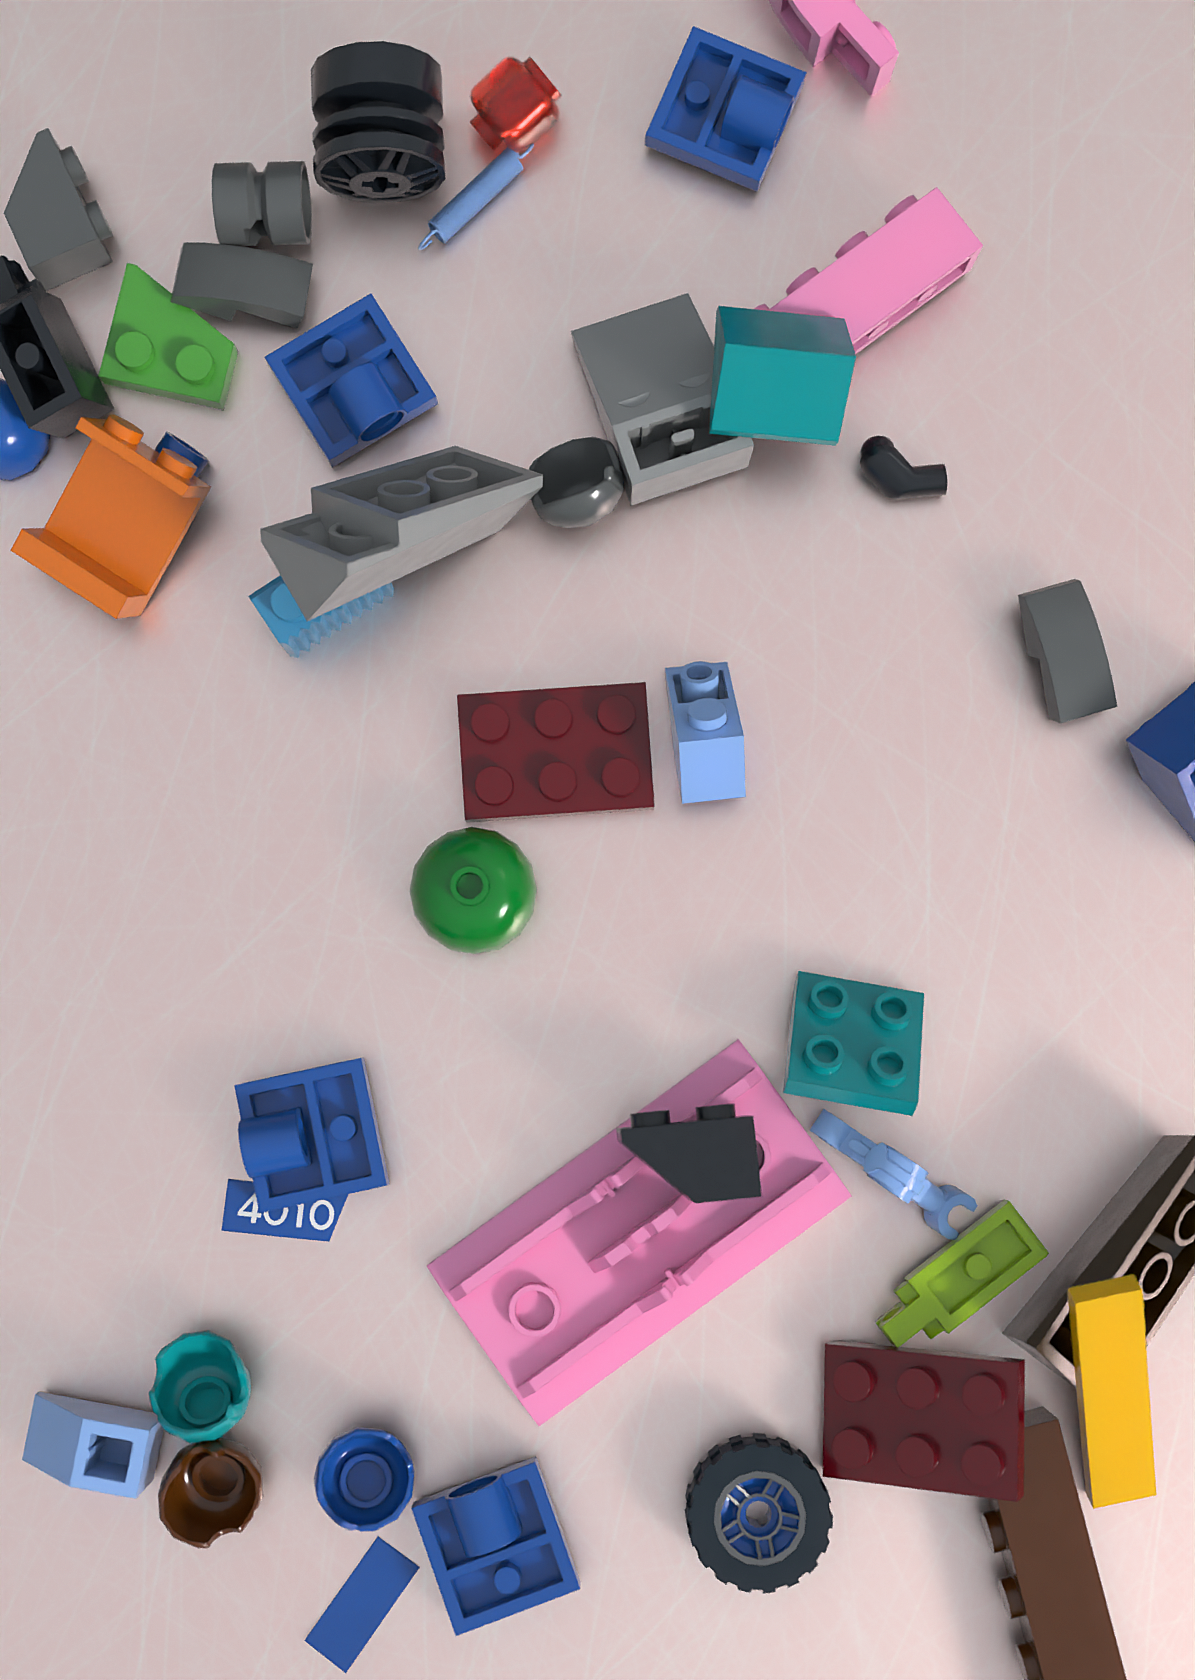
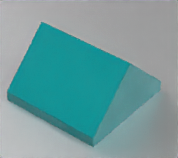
M718 306L715 324L709 434L836 446L839 442L856 360V354L845 319Z

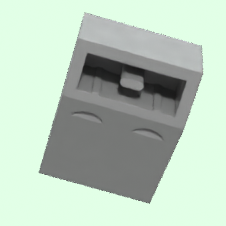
M688 293L571 331L607 439L615 447L624 476V488L631 506L748 467L754 448L752 438L709 434L714 345Z

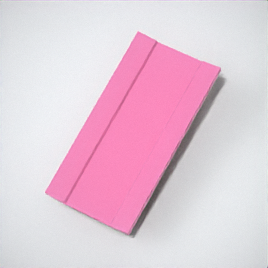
M739 1039L637 1113L669 1110L671 1123L697 1120L695 1107L735 1103L736 1116L752 1115L754 1118L762 1197L696 1204L689 1201L617 1141L616 1128L631 1127V1119L629 1118L427 1265V1268L445 1296L538 1426L545 1423L852 1197Z

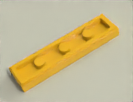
M1134 1274L1067 1288L1086 1495L1093 1509L1155 1496L1157 1494L1142 1288Z

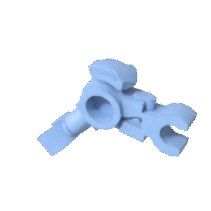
M823 1109L810 1129L811 1132L827 1144L864 1167L863 1171L868 1174L867 1176L907 1204L913 1201L922 1207L927 1226L947 1239L955 1240L959 1235L954 1228L948 1225V1214L952 1208L962 1205L974 1212L978 1206L974 1198L953 1185L937 1187L926 1178L928 1172L915 1162L883 1142L877 1145L825 1109Z

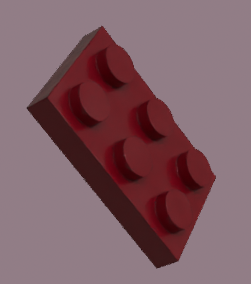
M646 682L457 695L464 817L466 823L654 810Z
M835 1340L825 1343L822 1477L1018 1502L1024 1497L1025 1359L906 1347L896 1348L895 1346Z

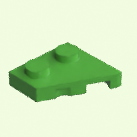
M127 263L98 375L99 378L107 385L224 410L238 355V350L234 343L192 309L170 302L172 293L137 265Z

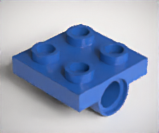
M693 26L645 134V146L758 191L802 90L807 72Z
M371 293L265 356L268 366L332 468L438 404L435 393Z
M364 1057L234 1085L241 1118L238 1123L240 1151L248 1176L253 1179L259 1213L390 1184Z
M536 1456L413 1502L411 1509L455 1636L580 1590L581 1582Z

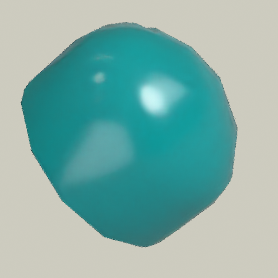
M211 1331L184 1333L163 1347L155 1358L156 1377L153 1387L148 1394L153 1412L157 1415L158 1422L166 1432L188 1443L215 1440L224 1436L242 1419L247 1410L251 1395V1376L230 1340Z

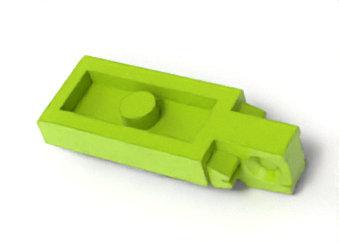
M1004 1199L960 1233L955 1240H951L905 1276V1281L893 1290L901 1302L897 1303L875 1323L888 1341L895 1345L896 1348H899L922 1329L930 1339L943 1331L949 1334L1047 1257L1049 1252L1011 1202Z

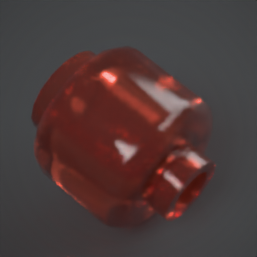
M507 56L471 89L470 100L478 114L469 122L493 151L504 143L510 150L516 153H524L558 122L560 112L555 102L562 95L530 56L524 62L514 56Z

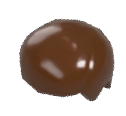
M218 1438L195 1442L185 1446L176 1454L162 1477L158 1492L159 1519L174 1539L196 1548H209L217 1538L230 1532L241 1533L253 1518L254 1511L258 1509L263 1498L261 1465L248 1448L239 1442Z

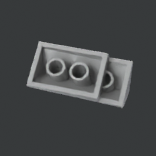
M452 446L312 487V513L261 528V542L305 619L309 621L499 532L543 487V474L458 446Z

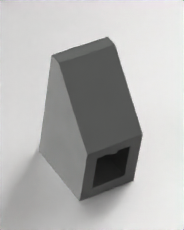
M49 128L36 133L4 211V215L29 270L37 281L42 283L46 291L113 262L103 241L113 236L111 228L97 200L87 204L79 188L80 185L89 182L82 164L72 146L61 150Z

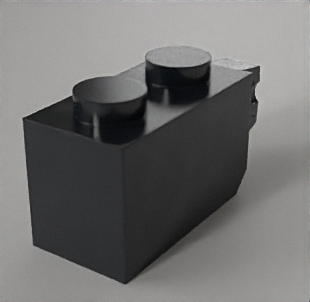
M1 255L0 370L28 428L65 438L77 431L75 427L81 417L98 419L114 410V407L61 298L46 292L40 281L34 279L29 282L18 262L8 260L6 256Z

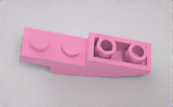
M769 0L788 35L813 67L833 53L871 97L890 82L899 54L894 39L887 28L880 22H871L856 5L855 0Z

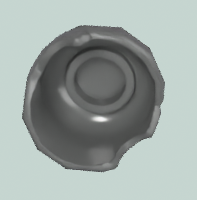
M596 437L572 439L549 449L534 460L529 467V470L543 474V487L531 500L537 514L550 525L564 528L593 525L614 510L624 491V476L615 447L608 440Z

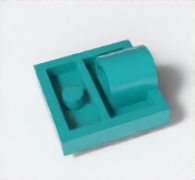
M798 971L793 990L783 1093L913 1116L919 1100L924 993Z

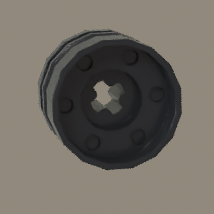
M385 41L355 42L332 48L317 57L311 68L312 111L315 121L318 122L312 133L313 145L316 151L313 156V173L317 184L331 194L349 200L371 203L401 202L420 198L437 190L445 180L443 129L438 125L443 117V87L440 64L426 52L409 45Z

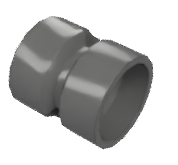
M304 161L268 162L263 172H258L250 162L214 164L212 171V206L215 230L220 244L257 246L262 236H268L273 245L310 244L312 231L311 195L307 167Z

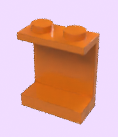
M109 414L107 419L81 417L75 428L91 438L82 458L45 527L22 528L10 551L115 619L141 616L211 486L194 476L197 466L187 458L166 448H162L161 452L158 453L141 442L144 432L129 421L114 414Z

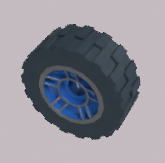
M753 1433V1436L741 1438V1435L729 1438V1442L720 1447L717 1444L708 1451L709 1456L702 1463L698 1462L693 1470V1481L687 1485L685 1494L686 1523L692 1546L697 1551L698 1559L706 1569L710 1567L714 1571L715 1578L726 1585L728 1582L734 1584L738 1590L751 1593V1590H762L763 1594L776 1592V1588L785 1585L789 1588L799 1583L798 1579L806 1572L810 1574L818 1565L817 1559L822 1552H826L830 1542L827 1537L829 1528L833 1529V1515L829 1507L831 1500L816 1467L812 1465L808 1456L800 1449L795 1450L792 1448L788 1441L779 1437L776 1439L767 1438L762 1433ZM762 1501L768 1505V1511L765 1514L768 1521L765 1524L760 1525L757 1519L746 1516V1510L752 1502Z

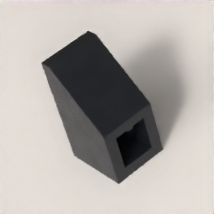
M735 1103L695 1107L697 1120L672 1123L669 1110L630 1114L631 1127L616 1128L617 1141L685 1198L695 1204L762 1197L754 1118L752 1115L736 1116Z

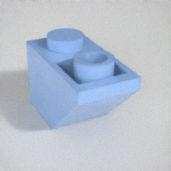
M697 661L685 666L665 668L674 759L682 804L746 797L744 734L727 662L709 663Z
M37 1392L34 1398L22 1460L69 1487L136 1499L154 1480L163 1427L158 1422L157 1415L154 1412Z

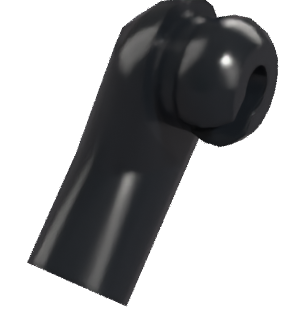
M873 436L863 443L860 451L861 469L864 475L885 497L897 500L946 495L948 484L944 464L911 466L894 447L893 442L885 436Z

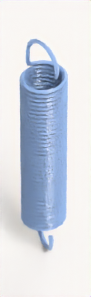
M534 143L527 144L517 153L510 148H505L488 167L483 169L455 198L437 212L433 219L428 221L431 232L419 244L418 250L424 249L432 242L430 239L425 243L433 234L442 243H446L459 229H462L468 223V220L470 221V218L473 219V216L481 208H484L492 198H495L501 192V189L503 190V187H506L514 177L523 171V166L518 158L521 159L526 156L533 148Z

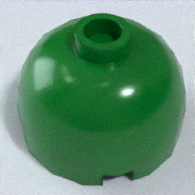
M468 827L447 832L426 847L414 866L409 892L414 915L428 936L452 951L478 954L499 950L521 934L533 915L537 887L532 865L518 844L497 831Z

